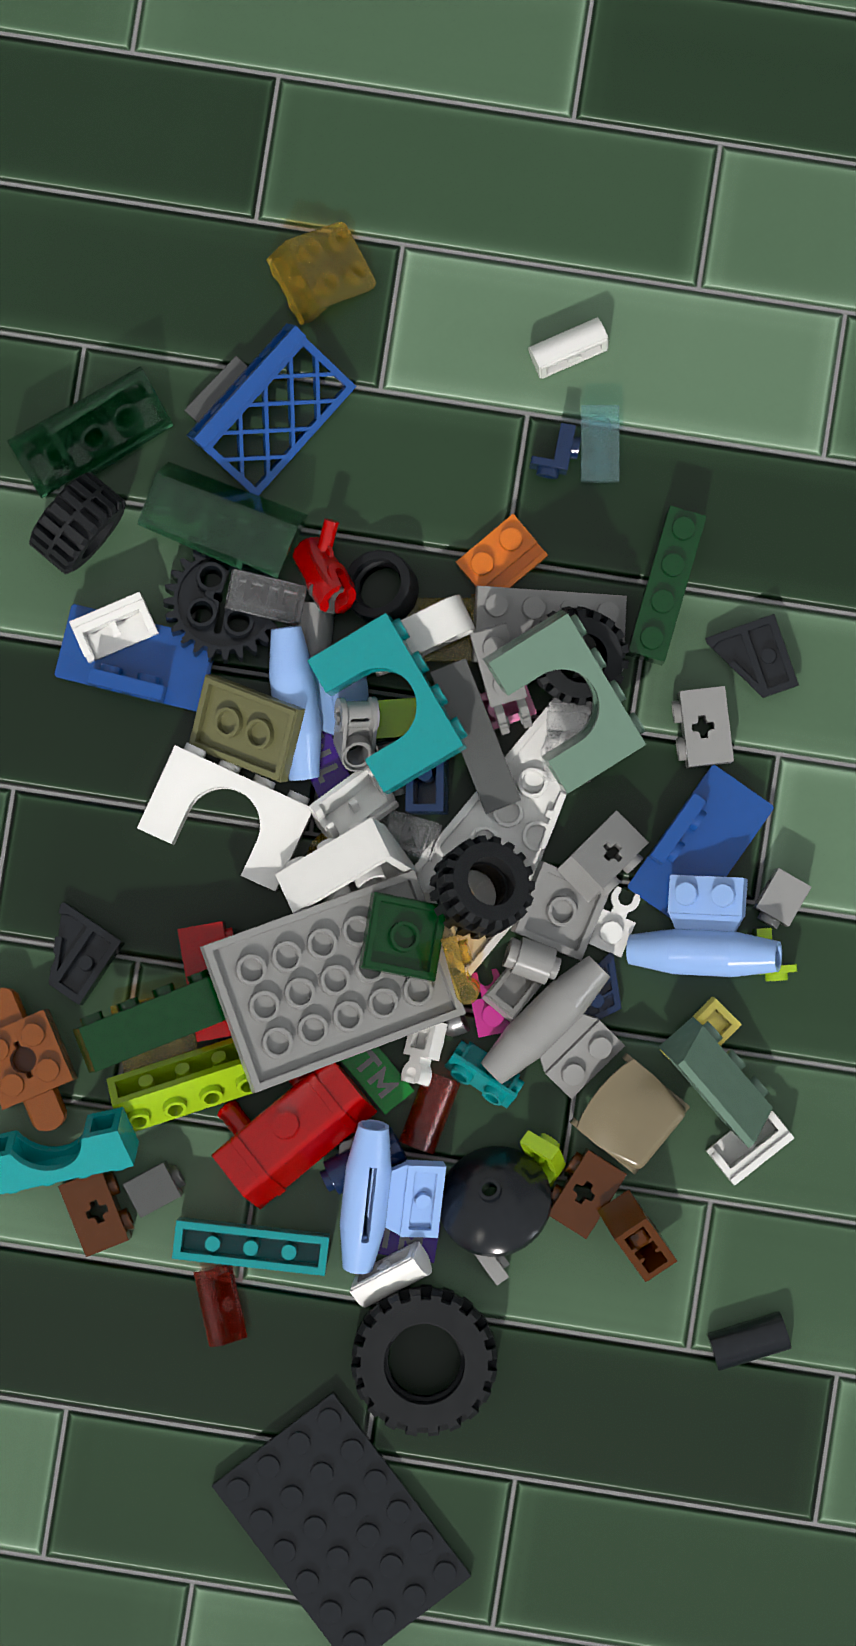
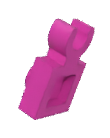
M496 968L492 969L493 981L487 986L480 984L477 972L472 974V984L481 993V997L484 996L500 976ZM483 999L471 1000L478 1038L500 1034L510 1023Z

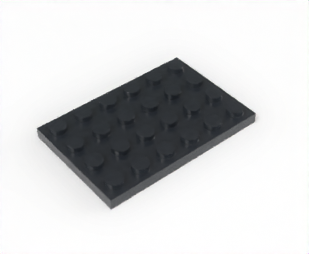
M334 1391L212 1484L213 1489L332 1646H382L472 1576L471 1572Z

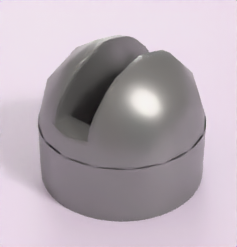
M465 1014L446 1021L448 1027L445 1035L454 1037L469 1032V1025Z

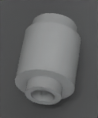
M512 937L506 948L502 966L509 968L512 974L545 985L548 978L552 980L556 978L561 965V958L556 957V948L525 937H521L520 940Z

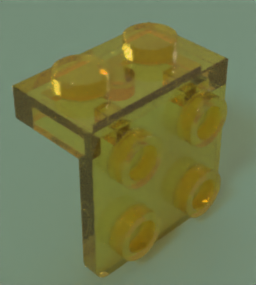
M336 222L288 239L266 259L272 276L278 281L287 298L288 306L295 314L300 325L312 322L328 306L368 292L376 285L373 274L344 222Z

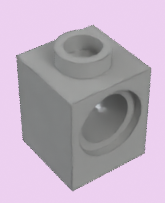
M780 868L774 869L753 906V909L760 912L757 919L774 929H777L780 924L789 927L812 887Z

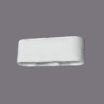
M460 595L446 598L401 620L410 634V638L405 640L412 654L419 651L422 657L476 630ZM376 672V676H382L390 672Z

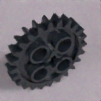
M223 541L221 550L217 552L208 543L207 554L204 556L194 549V561L192 563L184 558L180 559L181 567L184 571H171V578L177 584L165 585V591L174 597L163 599L165 608L174 609L165 614L166 622H177L172 627L171 633L173 636L184 634L181 640L182 648L193 643V655L195 657L205 650L208 654V662L211 663L216 654H221L223 663L228 664L230 654H235L239 662H243V651L248 650L255 657L258 655L256 646L258 642L265 647L270 646V640L266 634H271V629L279 628L273 621H284L285 613L269 608L270 602L277 604L278 596L276 595L279 594V588H285L284 583H273L279 577L277 569L266 572L269 566V559L267 557L257 562L255 561L256 549L253 548L247 555H244L242 543H238L234 552L228 550L226 541ZM235 572L236 577L230 591L231 603H228L226 606L221 632L216 634L214 629L220 615L219 602L224 600L229 574ZM208 574H216L222 579L221 583L215 587H207L201 581ZM249 579L252 580V584L259 586L261 592H263L264 583L269 584L266 606H263L257 593L244 602V595L238 592L239 587ZM283 597L282 605L286 606V598ZM199 609H206L212 613L211 619L204 623L194 621L192 615ZM236 618H242L249 623L248 628L242 632H235L228 625Z

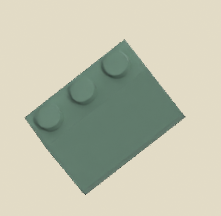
M692 1017L664 1041L659 1048L723 1123L750 1148L756 1142L773 1109L764 1098L769 1092L755 1076L750 1080L741 1071L746 1066L745 1063L732 1049L728 1052L722 1049L718 1042L723 1038L708 1021L702 1025Z

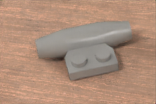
M590 956L584 958L553 980L507 1025L481 1064L496 1080L503 1084L537 1059H540L545 1074L572 1099L625 1047L597 1017L584 1014L610 976Z

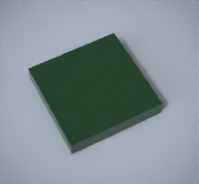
M371 892L359 968L435 982L445 926L443 922L446 920L443 913L437 917L434 909L438 907V904L380 892Z

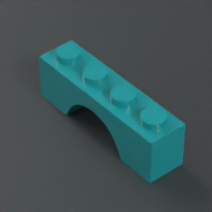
M120 1107L88 1114L83 1134L74 1142L63 1146L37 1144L24 1137L17 1130L1 1133L0 1195L6 1193L13 1194L38 1186H51L57 1182L76 1178L84 1179L91 1175L108 1171H121L127 1167L134 1166L139 1140L124 1108Z

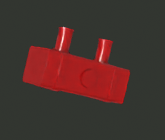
M337 1063L288 1080L292 1087L252 1121L244 1113L236 1100L228 1102L219 1110L217 1116L225 1123L234 1136L211 1154V1156L241 1195L260 1210L276 1196H281L289 1185L350 1134H355L360 1121L368 1120L378 1112L345 1070Z

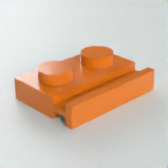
M512 514L458 559L455 564L475 587L512 588L545 560L548 554L541 548L517 517Z

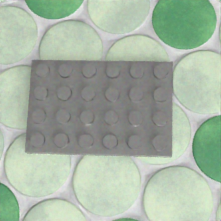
M415 870L200 947L252 1093L262 1091L466 1014L442 945L435 982L359 968L371 892L425 901Z

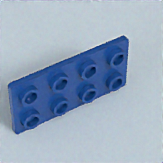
M77 604L71 606L54 673L57 678L197 712L205 674H211L214 660L211 663L208 662L207 651L203 650L199 656L195 657L193 655V643L185 648L181 647V640L184 634L173 636L171 627L155 624L159 634L92 663H88L69 621L97 609Z
M712 765L627 886L628 889L640 895V898L670 918L668 913L670 875L727 877L773 811V805L716 765Z

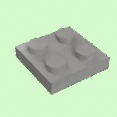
M539 861L531 880L535 881V890L529 893V895L534 897L532 905L526 908L528 912L524 917L513 924L511 932L556 948L557 952L582 961L608 895L604 897L599 892L588 902L557 871V867Z

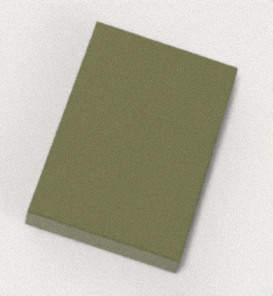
M205 674L189 744L206 751V754L277 782H288L305 709L220 676Z

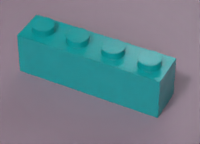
M179 1217L176 1220L172 1259L325 1276L330 1234Z

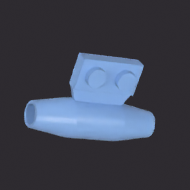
M301 626L271 629L269 681L271 696L305 709L289 774L290 781L320 777L321 733L323 731L334 735V707L336 699L344 698L346 701H367L369 697L366 676L333 696L328 695L324 691L307 661L311 657Z
M670 875L668 913L675 929L630 934L627 940L626 957L630 965L670 974L740 977L779 972L782 963V945L780 941L736 932L746 914L748 879L739 877Z
M362 1120L358 1123L345 1169L340 1215L342 1267L345 1271L354 1274H368L373 1271L385 1228L400 1235V1237L438 1238L446 1173L444 1161L406 1160V1162L391 1167L389 1125L378 1120Z

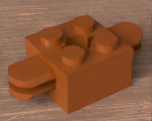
M0 988L1 1108L4 1110L23 1102L29 1118L36 1129L40 1131L55 1130L67 1118V1109L58 1087L78 1079L50 1010L44 1009L27 1016L18 993L11 988Z

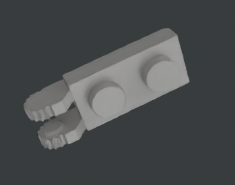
M507 623L469 633L489 705L494 708L501 735L510 733V723L505 715L502 704L516 700L519 719L524 728L532 727L533 724L525 697H528L525 686L509 696L500 689L483 660L489 654L512 641Z

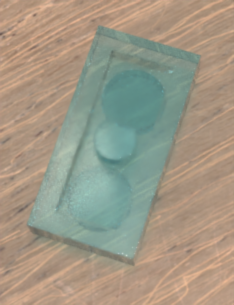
M581 405V482H619V405Z

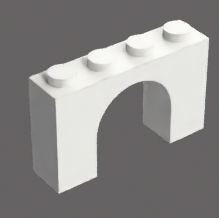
M186 743L184 749L175 745L137 829L175 845L189 812L198 799L214 790L231 789L246 795L253 802L260 819L259 836L241 876L277 892L280 884L275 874L285 869L286 863L293 859L311 820L312 812L308 806L310 799L292 790H289L287 796L274 791L276 783L255 774L253 780L239 775L241 767L220 759L217 765L204 759L206 751L194 745Z

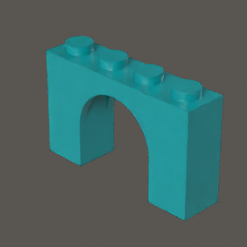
M387 613L307 661L324 691L330 696L337 694L363 677L376 672L396 673L403 676L411 685L417 705L416 715L411 727L401 738L365 759L383 792L391 794L465 750L467 746L463 739L468 734L459 718L456 716L451 719L443 707L449 701L439 684L431 686L424 673L430 669L421 653L416 651L412 654L405 640L410 638V634L401 619L397 618L393 621Z

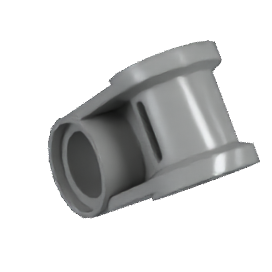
M375 696L368 697L367 701H346L344 698H337L334 707V747L346 769L353 772L364 771L369 768L365 759L375 753L376 735L380 722L378 700ZM359 745L356 749L349 751L353 746Z

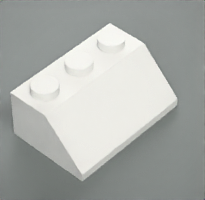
M370 817L369 819L363 818L350 825L349 831L337 838L332 837L318 844L317 850L307 856H300L286 863L285 869L276 873L275 876L292 913H296L412 870H415V873L418 872L388 828Z

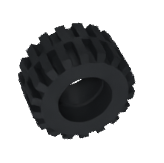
M84 473L71 481L46 508L32 530L29 545L61 572L69 574L85 564L111 535L124 514L126 501L93 473Z
M570 606L562 607L561 609L568 613L570 617L574 614L577 615L586 629L587 635L595 641L597 650L607 667L602 669L609 682L615 680L621 684L624 676L621 675L623 668L628 669L629 660L625 659V653L629 652L628 644L623 642L622 638L625 636L621 629L617 628L614 625L615 622L609 617L595 610L577 606V608ZM552 611L547 614L548 618L557 612ZM559 669L549 671L536 678L535 682L542 689L562 702L568 704L575 703L576 705H586V702H592L590 688L582 676L569 677Z
M486 835L477 836L473 840L470 838L462 842L443 856L442 860L436 864L433 869L436 874L430 878L429 885L435 887V890L429 893L430 900L437 901L438 907L434 911L437 917L443 913L446 918L443 924L448 929L455 926L457 927L456 934L462 937L470 933L471 939H480L483 936L487 939L517 923L528 912L526 908L532 905L534 897L529 895V893L535 890V881H529V876L533 874L531 866L525 867L523 860L526 857L522 852L516 854L513 851L515 845L509 841L502 845L501 838L496 836L488 840ZM470 870L479 871L491 880L496 892L494 905L485 904L473 895L468 883Z

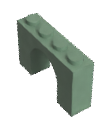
M560 610L489 654L483 660L502 692L508 696L539 676L553 670L565 669L577 672L587 682L592 694V711L588 722L576 735L542 755L560 788L568 794L645 746L646 743L641 734L646 731L634 712L628 715L621 702L626 700V697L615 680L609 682L604 675L602 669L607 667L599 651L595 647L589 650L582 637L587 632L577 615L574 614L570 617L568 613Z

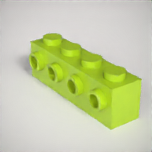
M232 1038L106 1079L113 1109L124 1108L135 1132L253 1094Z

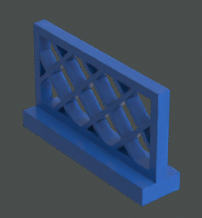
M287 323L190 430L187 436L212 457L253 497L257 498L357 386L324 356L296 325ZM303 347L312 355L313 372L293 373V357ZM319 363L327 370L326 372H319ZM287 365V373L279 374ZM334 376L343 387L333 398L320 399V377ZM313 377L314 399L294 400V378ZM287 378L288 400L268 401V385L272 380ZM261 394L262 401L254 402V400ZM328 403L321 411L320 404ZM314 404V420L308 426H295L294 405ZM288 405L289 427L269 428L268 406ZM262 406L263 428L243 429L242 414L248 407ZM236 422L237 429L228 430ZM303 431L295 440V432ZM289 432V448L283 454H270L269 433ZM263 433L264 455L244 456L243 434ZM223 435H237V456L223 457L213 446ZM278 459L270 468V460ZM264 460V475L253 485L244 476V461ZM238 461V470L229 462Z

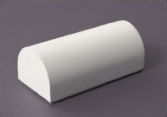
M596 317L528 347L539 378L543 379L607 351L608 335L600 319Z
M415 1241L375 1262L372 1272L368 1274H355L350 1293L359 1305L366 1308L432 1273V1266L428 1254L421 1243Z

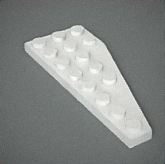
M575 672L572 677H579L581 675ZM554 697L534 721L533 726L529 727L505 756L521 800L485 814L476 791L414 866L418 872L416 875L426 902L437 904V901L430 900L429 894L435 890V887L429 884L430 878L436 874L433 870L436 864L442 860L443 856L462 842L470 838L473 840L477 836L486 835L487 840L496 836L501 838L502 845L508 841L515 845L513 851L516 854L522 852L526 857L523 860L525 867L531 866L533 874L529 876V881L532 880L567 795L560 788L542 755L583 729L591 715V701L586 702V705H576L575 703L568 704ZM470 870L468 883L473 895L485 904L494 905L496 892L491 880L479 871ZM444 926L441 944L444 954L448 960L470 977L512 926L487 939L485 936L480 939H471L470 933L462 937L456 934L457 927L452 926L448 929Z

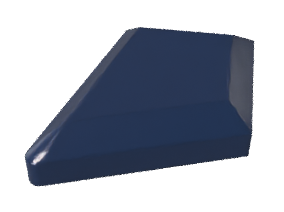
M611 952L598 963L610 978L584 1013L597 1017L599 1020L622 1009L614 954Z

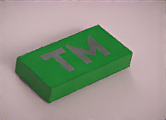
M380 1047L341 1060L385 1115L415 1091L408 1082L401 1080V1073Z

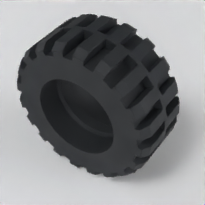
M421 1284V1287L414 1288L407 1286L380 1300L364 1316L360 1327H358L352 1349V1378L355 1380L356 1391L360 1399H363L368 1406L367 1410L375 1418L378 1416L385 1421L384 1425L393 1430L396 1428L405 1430V1434L417 1436V1433H428V1437L440 1435V1431L447 1429L451 1432L460 1428L461 1423L468 1418L471 1420L477 1415L480 1406L487 1402L491 1394V1388L497 1375V1351L494 1336L482 1312H479L465 1296L461 1297L455 1294L454 1290L445 1287L440 1289L428 1284ZM418 1324H430L444 1329L453 1337L460 1351L461 1363L456 1378L446 1389L433 1395H415L404 1390L394 1380L388 1365L389 1350L395 1338L405 1329Z

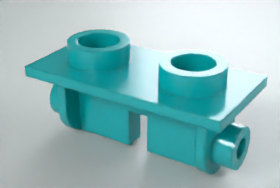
M461 1040L444 1067L450 1071L451 1076L455 1080L465 1085H472L482 1092V1096L488 1102L496 1106L502 1105L507 1109L525 1083L519 1079L520 1074H516L501 1084L481 1064L487 1052L471 1041L467 1044Z

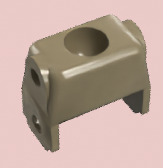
M625 1053L622 1059L627 1063L616 1070L597 1090L582 1113L580 1120L578 1121L573 1117L569 1122L598 1147L605 1150L636 1175L683 1120L690 1106L663 1085L651 1072L629 1054Z

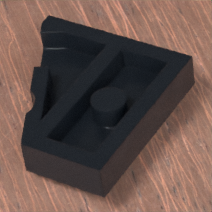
M775 614L705 638L706 643L762 698L800 686Z
M62 902L59 908V914H61L58 937L55 936L53 949L55 960L50 970L49 985L78 1005L83 1006L125 943L67 903Z

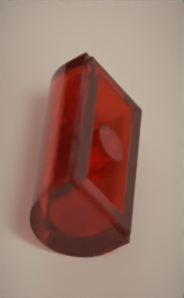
M432 1072L429 1086L420 1085L399 1141L421 1151L435 1154L461 1083Z
M220 1264L194 1271L193 1274L209 1347L223 1346L247 1338L233 1267Z

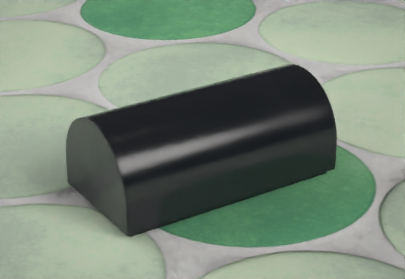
M779 1311L706 1333L718 1371L792 1349L784 1320Z

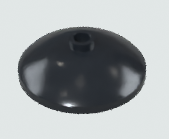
M491 1146L475 1150L455 1163L445 1176L440 1215L441 1222L451 1239L468 1252L487 1257H499L515 1253L532 1243L546 1226L552 1208L550 1183L542 1167L532 1157L520 1150L504 1146ZM488 1188H497V1191L494 1195H484L485 1191Z

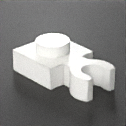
M617 886L612 891L610 897L613 906L611 912L605 909L602 910L589 944L621 958L627 945L628 937L636 922L626 919L628 912L635 910L639 905L640 895L635 894L629 905H622L618 900L622 888Z
M440 1023L407 1036L403 1054L409 1055L410 1058L402 1069V1081L429 1086L432 1079L431 1060L439 1061L448 1024Z

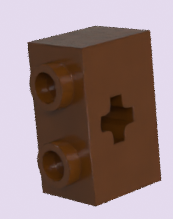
M588 1148L585 1149L583 1154L575 1152L565 1168V1171L570 1174L562 1187L556 1183L551 1190L552 1208L550 1217L585 1239L588 1238L601 1217L597 1210L611 1201L627 1175L623 1170ZM587 1181L590 1182L589 1189L593 1193L590 1199L582 1197L580 1201L576 1200L577 1192L574 1190V1186L576 1184L583 1186Z
M113 1172L94 1174L84 1179H72L58 1186L86 1257L132 1238L130 1230L135 1229V1225L128 1208L121 1209L116 1195L120 1194L121 1190ZM94 1200H97L99 1205L106 1204L108 1207V1211L103 1214L104 1220L102 1221L99 1215L92 1216L90 1213V1209L95 1206Z
M627 1190L597 1210L614 1240L645 1282L677 1262L661 1233L630 1190Z

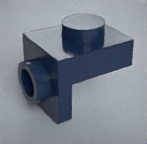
M561 423L554 460L537 456L531 457L529 468L537 470V476L558 479L559 474H567L570 458L577 459L581 437L574 436L576 425Z

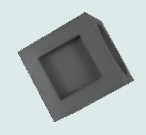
M167 1161L154 1166L123 1184L140 1218L181 1197L184 1194L181 1187L186 1185L176 1165L170 1167Z

